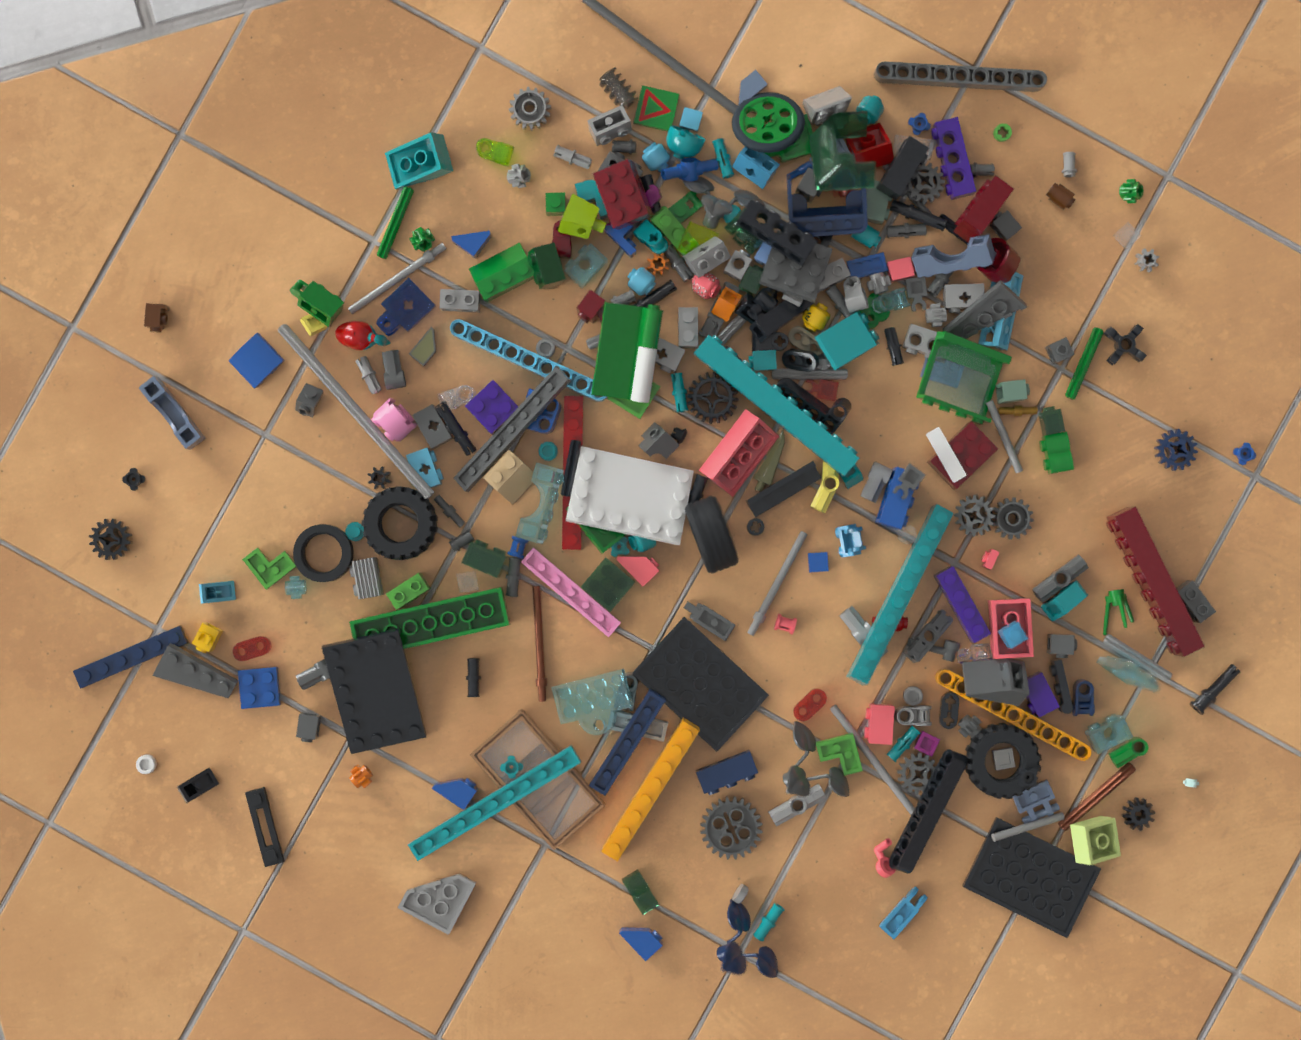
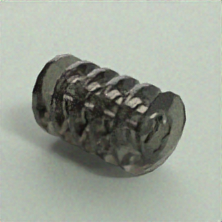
M614 67L599 79L601 81L599 85L602 88L605 87V93H610V99H615V105L621 104L626 110L637 101L638 97L634 98L636 91L629 92L631 85L624 86L627 81L626 79L619 80L622 75L621 73L614 74L617 69Z

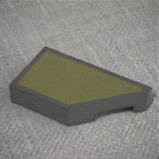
M432 327L409 353L423 366L436 353L435 332Z

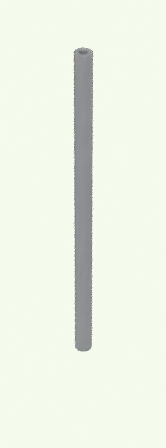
M836 704L830 708L831 712L848 734L853 733L857 746L906 810L912 815L915 807Z

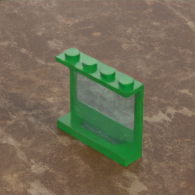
M939 331L936 334L916 398L921 399L922 404L939 406L938 409L949 413L951 410L956 412L955 416L964 419L970 417L973 423L983 425V422L991 423L992 419L986 417L988 411L986 403L992 399L1002 365L1010 364L1012 357L949 332Z

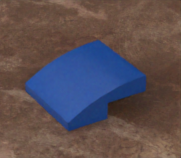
M256 333L228 361L255 389L270 374L274 373L284 362V359L259 333Z

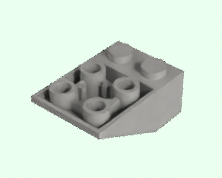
M838 86L806 98L802 104L810 125L816 124L818 126L827 122L826 119L830 117L836 119L844 116V112L847 111L852 98L842 87Z

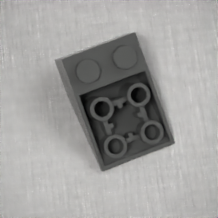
M1004 658L962 663L967 697L1020 706L1029 695L1024 661Z

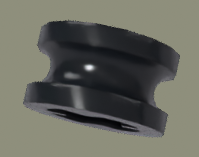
M757 518L750 520L747 524L748 532L754 536L760 535L765 528L763 521ZM754 521L761 525L757 533L754 532L755 530L751 531L750 529Z

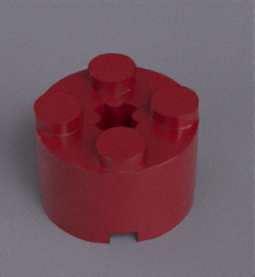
M997 237L991 238L995 251L993 264L987 267L978 266L976 268L992 282L998 283L1001 280L1003 283H1007L1017 271L1021 258L1005 240Z

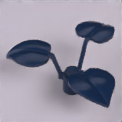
M730 899L727 918L730 926L735 931H738V933L732 939L727 940L726 945L717 948V957L722 962L721 971L742 975L747 968L745 957L758 958L756 966L761 974L768 978L777 977V959L771 948L763 946L760 947L759 954H743L738 943L734 942L742 934V931H749L751 920L745 906Z

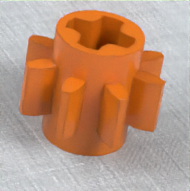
M653 253V259L647 258V262L651 263L647 270L652 269L654 276L656 273H660L663 276L664 270L669 271V267L665 266V264L669 263L670 260H664V253L660 256H656ZM659 260L661 261V265L663 267L659 266L658 269H656L654 262L657 263Z
M356 765L350 770L352 775L349 779L357 788L361 785L365 788L372 782L370 778L373 776V773L366 765L362 767Z

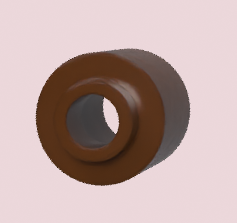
M1054 183L1046 194L1051 202L1063 210L1065 207L1069 209L1076 200L1073 198L1075 194L1062 184Z

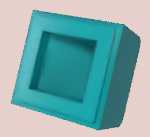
M856 464L844 477L839 474L847 489L864 480Z

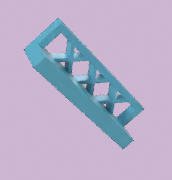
M1015 272L1011 280L1004 283L1018 297L1020 295L1023 275ZM991 282L990 289L997 283ZM1016 311L1012 313V316L994 322L995 324L991 327L982 328L978 344L1008 351ZM992 330L994 334L993 340L988 342L986 341V336Z

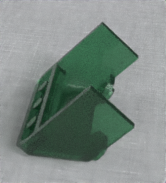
M867 111L834 113L810 135L809 145L814 183L818 190L875 188L876 163H855V158L852 154L847 152L838 153L836 139L867 137Z

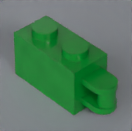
M297 280L290 288L291 294L298 298L297 306L327 327L342 312L344 302L339 296L327 291L321 284L312 281L308 285L302 280Z

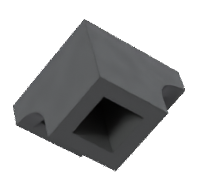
M655 422L641 435L644 440L638 445L649 456L661 454L665 459L680 446Z

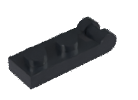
M1061 659L1051 660L1049 670L1051 676L1055 678L1056 684L1053 685L1056 696L1059 695L1060 699L1058 710L1069 714L1073 710L1063 662Z

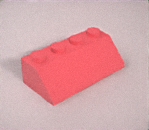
M745 409L699 471L730 496L734 497L779 438V435L759 417Z

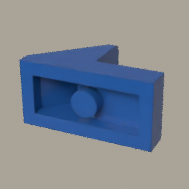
M606 225L604 232L630 258L636 254L635 243L629 238L625 239L634 229L633 225L620 230L613 229L612 225Z

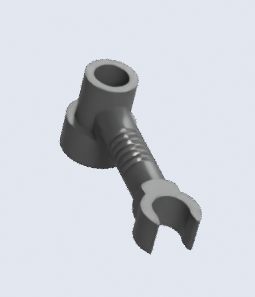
M909 638L907 646L909 647L915 639ZM945 640L944 647L933 645L929 652L943 655L942 659L954 662L960 643Z

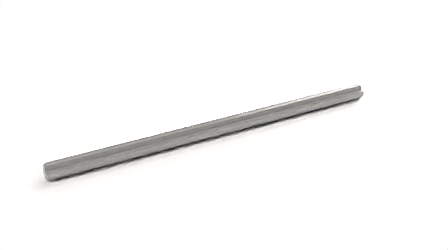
M287 324L281 325L278 328L281 336L425 499L430 498L434 494L430 486Z

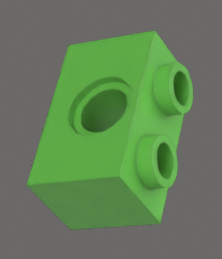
M417 573L386 593L395 609L399 610L430 590L431 587L422 573Z

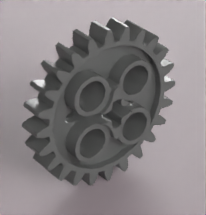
M726 796L725 802H722L719 798V804L716 805L712 802L713 809L706 808L708 815H702V818L706 820V822L700 823V826L705 827L700 833L706 834L702 840L709 841L706 847L710 848L713 846L712 853L714 854L719 851L720 858L723 854H726L727 860H729L730 855H733L736 860L739 853L742 857H745L744 851L751 853L749 847L756 848L757 845L754 841L761 840L757 834L763 833L761 829H758L763 824L756 821L760 818V814L754 815L757 809H749L751 803L748 802L744 805L743 798L739 802H737L736 796L733 797L732 801H729L728 796ZM733 811H740L742 813L741 818L738 820L732 819L731 814ZM724 812H727L733 826L736 825L734 830L739 840L738 844H736L731 831L726 830L728 829V823L724 817ZM716 818L723 819V826L715 827L713 825ZM743 828L749 830V835L745 838L739 836V831ZM722 837H731V843L723 845L721 843Z

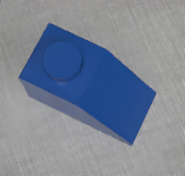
M460 778L439 782L432 787L434 791L463 810L478 790L475 787L476 783L469 778L466 780Z
M622 927L619 930V934L645 961L663 946L661 941L663 938L656 930L652 931L650 928Z

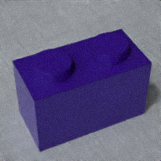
M1038 671L1027 677L1029 695L1026 697L1029 702L1027 707L1032 715L1035 714V716L1041 717L1060 707L1042 672Z

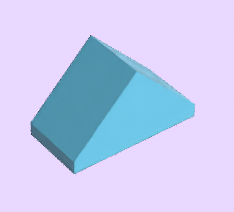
M234 581L199 584L201 604L236 600Z

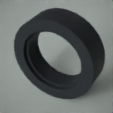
M326 524L314 525L304 530L297 538L293 549V558L297 569L303 576L316 582H330L342 577L348 571L349 566H351L354 555L352 542L348 539L346 533L338 527ZM320 534L334 537L339 542L342 550L339 564L329 572L314 570L308 564L305 556L306 546L309 541Z

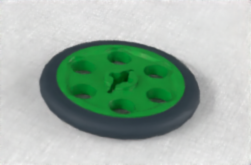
M772 92L758 93L744 100L737 107L732 118V129L736 138L747 148L764 153L778 152L793 145L800 138L805 125L804 114L798 104L785 95ZM766 104L773 105V108L767 110L763 106ZM755 112L757 115L755 117H748L747 113ZM788 112L790 113V115L788 117H782L780 116V113ZM753 127L756 129V132L748 133L746 130ZM783 127H787L790 129V131L787 133H783L780 131V129ZM766 135H771L773 139L770 141H766L763 139V137Z

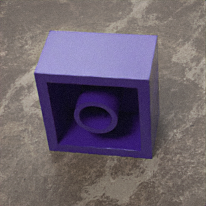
M494 380L465 405L492 435L518 408L515 402Z

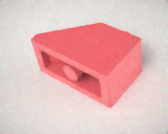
M619 556L616 559L642 586L659 572L657 569L659 564L652 557L648 559L647 557Z

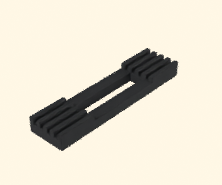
M265 787L245 792L264 866L268 867L283 863L285 860L276 833ZM263 808L273 845L266 846L257 809Z

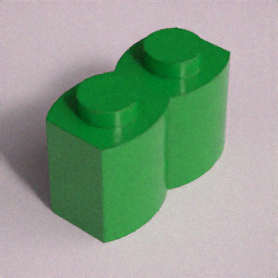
M1062 432L1042 436L1039 445L1041 452L1045 453V459L1043 460L1044 470L1048 471V474L1074 470L1068 433Z

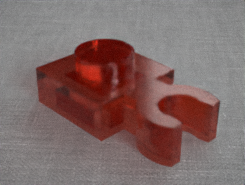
M813 379L806 380V383L812 384L811 390L805 389L810 394L817 392L816 398L836 401L839 382L820 379L819 384H817Z

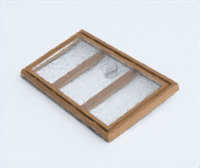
M521 709L473 751L470 756L497 787L501 788L560 751L525 711ZM511 755L515 757L518 763L523 764V769L517 772L514 779H510L504 771L500 770V765L504 764L508 756ZM574 767L513 803L553 850L559 847L606 805Z

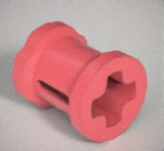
M778 613L774 630H784L793 635L797 618H786Z

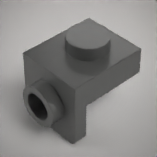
M306 383L296 400L295 410L301 415L313 417L315 408L323 396L324 390Z

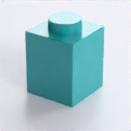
M776 350L752 351V356H748V362L753 366V371L777 370Z

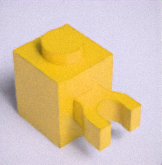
M204 622L201 624L192 644L196 645L195 649L202 653L212 652L223 630Z

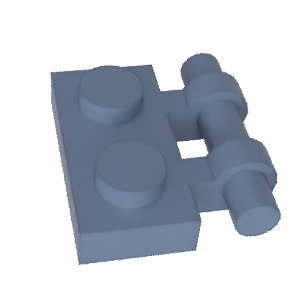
M1048 780L1037 783L1029 791H1023V795L1019 797L1013 796L1018 812L1023 813L1027 811L1028 813L1027 816L1021 818L1024 824L1044 816L1054 815L1053 812L1060 810L1057 803L1052 805L1049 803L1055 796ZM1043 804V809L1034 812V807Z

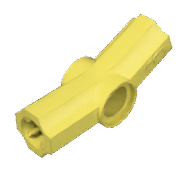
M824 461L822 465V481L810 507L822 513H826L839 487V473ZM827 479H832L835 482L833 489H828L825 486Z

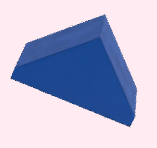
M490 231L451 236L454 244L476 259L491 239Z

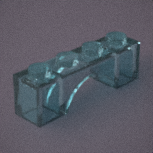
M536 462L531 481L539 489L540 504L532 515L520 518L515 537L543 544L547 539V528L553 518L552 510L559 497L558 489L564 479V470Z

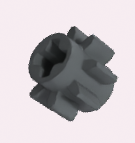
M967 714L958 723L961 727L958 731L965 738L968 735L973 738L982 729L979 726L981 721L975 715L970 717Z

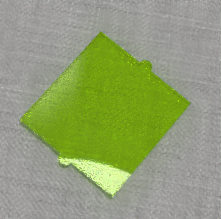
M690 221L685 233L682 234V240L677 251L688 254L714 236L718 238L719 233Z

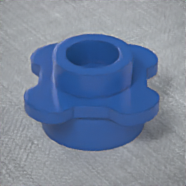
M919 113L916 117H911L908 120V124L913 128L914 135H920L922 131H928L931 127L924 113Z
M1243 443V446L1233 450V454L1239 459L1240 465H1245L1247 461L1256 458V453L1251 448L1250 443Z

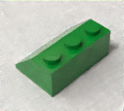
M520 243L469 268L486 303L534 279L533 267L529 265L528 258Z

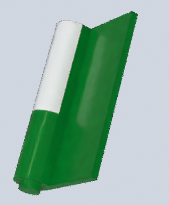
M605 302L591 395L649 403L663 310H660V306L648 304L647 308Z

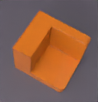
M725 286L711 313L728 322L742 295Z

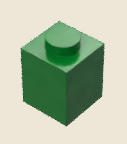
M546 193L547 216H563L566 210L565 193Z

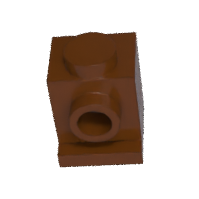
M146 303L144 326L150 328V332L161 333L168 321V315L165 311H169L170 307L164 304Z

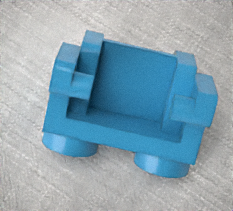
M856 524L836 527L835 535L837 538H840L839 555L841 557L860 555L861 550L866 549V545L863 546L860 531L863 530L862 527H856Z

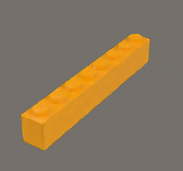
M683 717L604 843L601 850L602 853L618 862L699 733L700 727Z

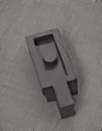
M687 601L684 609L692 613L690 618L694 622L724 641L727 640L736 626L700 603L694 606Z

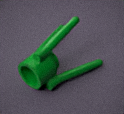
M1124 589L1108 591L1109 596L1105 597L1104 636L1107 635L1110 603H1112V606H1119L1124 628L1128 627L1124 606L1130 622H1134Z

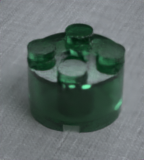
M743 208L724 228L730 235H734L732 239L739 246L743 244L745 250L752 255L763 241L736 225L738 218L745 209Z

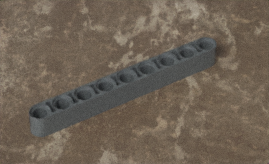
M886 61L879 63L874 72V78L879 83L1038 92L1047 82L1046 74L1039 70ZM879 69H886L888 75H880ZM905 70L907 77L899 76L898 71ZM924 71L926 78L918 77L917 72ZM943 72L946 78L941 80L937 77L936 73ZM956 74H963L965 79L963 81L958 80ZM976 74L982 75L984 81H983V82L977 81V80L975 79V75H976ZM995 75L1001 76L1002 79H1003V82H1002V83H997V82L994 80V76H995ZM1013 77H1020L1022 83L1016 84ZM1035 77L1040 79L1041 85H1035L1032 79Z

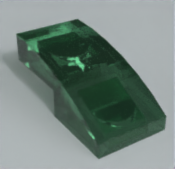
M638 869L622 878V882L642 915L659 906L657 899Z

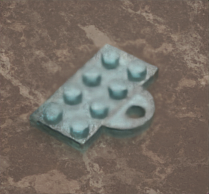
M624 669L551 687L560 723L565 724L578 720L580 726L592 735H601L610 731L616 722V711L634 706ZM597 720L603 722L604 727L602 730L596 728L595 723Z

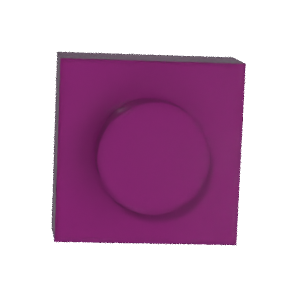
M921 731L914 748L932 757L940 739Z

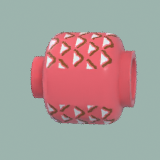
M709 272L700 278L694 275L691 281L693 283V292L706 300L715 298L721 289L719 279Z

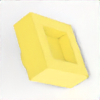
M310 314L302 317L300 320L310 337L327 329L325 324Z

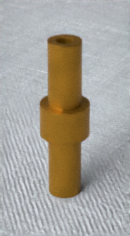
M1014 405L1013 407H998L999 415L1022 417V415L1037 414L1038 408Z

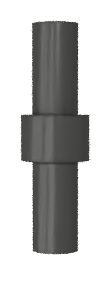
M440 495L434 499L444 510L443 513L448 518L450 517L459 528L465 524L463 519L456 513V509L449 505Z

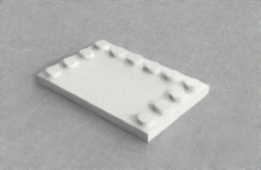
M581 446L566 521L680 545L686 515L685 507L688 504L694 471Z

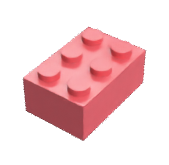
M1030 598L988 600L991 658L1034 657ZM1016 621L1019 622L1028 639L1010 649L1006 647L998 630Z

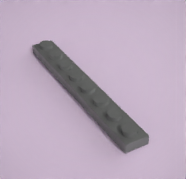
M556 366L456 474L453 479L465 492H469L570 383L569 377L559 367Z

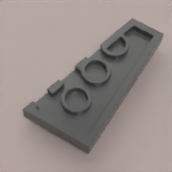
M1000 280L946 325L943 331L967 339L977 334L978 330L984 327L989 328L995 324L994 322L1012 316L1013 312L1019 309L1021 311L1026 309L1027 304Z
M172 643L166 648L152 675L225 698L230 697L239 681Z

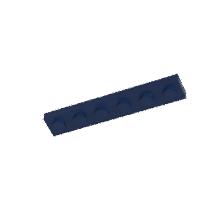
M177 626L76 669L73 673L81 689L164 654L170 643L181 647L188 644L182 626Z
M649 689L590 782L589 786L606 796L665 703L666 698Z

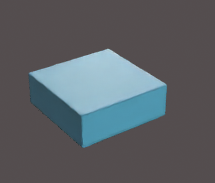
M684 107L679 127L698 132L703 112Z

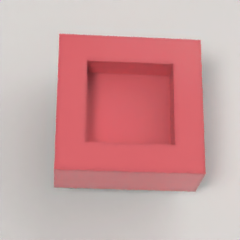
M989 549L988 552L985 551L981 559L983 562L982 567L992 570L1000 552L994 549Z

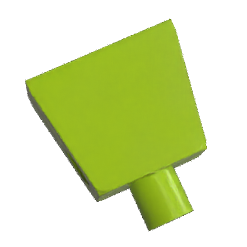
M572 194L561 219L558 232L587 239L592 229L603 233L607 222L597 219L599 207Z

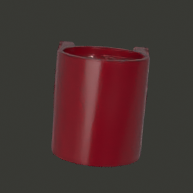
M559 220L553 226L552 243H555L559 258H571V235L564 233L561 235L557 231L561 222Z

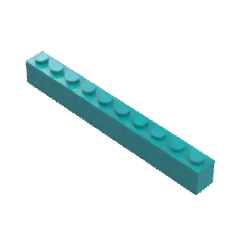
M708 335L696 349L694 355L844 477L858 461L859 457L856 456L858 452L851 446L845 447L842 444L843 440L835 433L833 435L826 431L828 428L822 422L816 423L812 420L813 415L806 409L800 410L797 407L798 403L790 396L788 398L784 397L781 394L783 391L775 384L771 386L767 383L768 378L760 372L756 374L751 370L753 366L746 360H739L736 357L738 354L733 349L723 347L721 345L723 343L722 340L717 336L713 335L711 337Z
M938 504L931 507L846 676L847 678L863 686L868 685L954 514L953 512Z

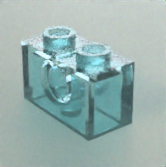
M591 243L588 246L585 244L578 251L579 256L575 260L570 259L564 266L566 268L564 270L565 274L581 289L608 262V259ZM587 260L590 263V267L585 270L579 267L580 262Z
M1112 714L1105 718V722L1101 724L1099 722L1093 723L1088 726V730L1084 731L1095 753L1100 754L1133 737L1123 716ZM1110 727L1112 734L1106 738L1104 730Z

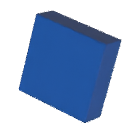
M827 552L808 553L809 572L829 571Z

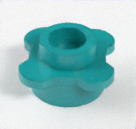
M626 537L621 538L611 547V555L613 557H617L620 554H629V549L627 548L628 539Z
M512 755L508 756L507 761L500 765V770L504 771L510 779H514L517 772L523 769V764L518 763Z

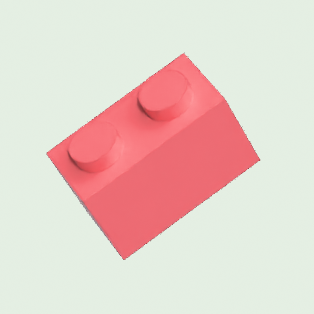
M869 703V708H866L865 711L868 727L864 728V738L867 739L868 743L892 745L895 706Z

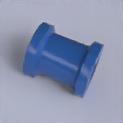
M512 536L513 542L507 554L524 559L523 552L529 540Z

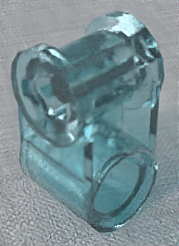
M899 288L874 298L871 304L873 311L882 314L910 307L911 304L908 303L905 294L906 288Z

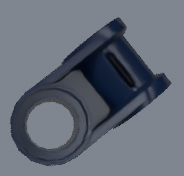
M1078 679L1073 684V716L1078 714L1094 716L1095 713L1094 687L1092 683L1085 679ZM1082 684L1087 685V690L1084 693L1079 691Z

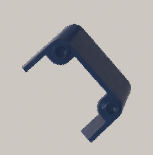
M860 170L861 189L852 190L847 194L846 206L807 208V200L802 194H792L791 176L786 175L789 222L795 224L799 230L812 236L859 234L866 230L868 218L866 174L864 170Z

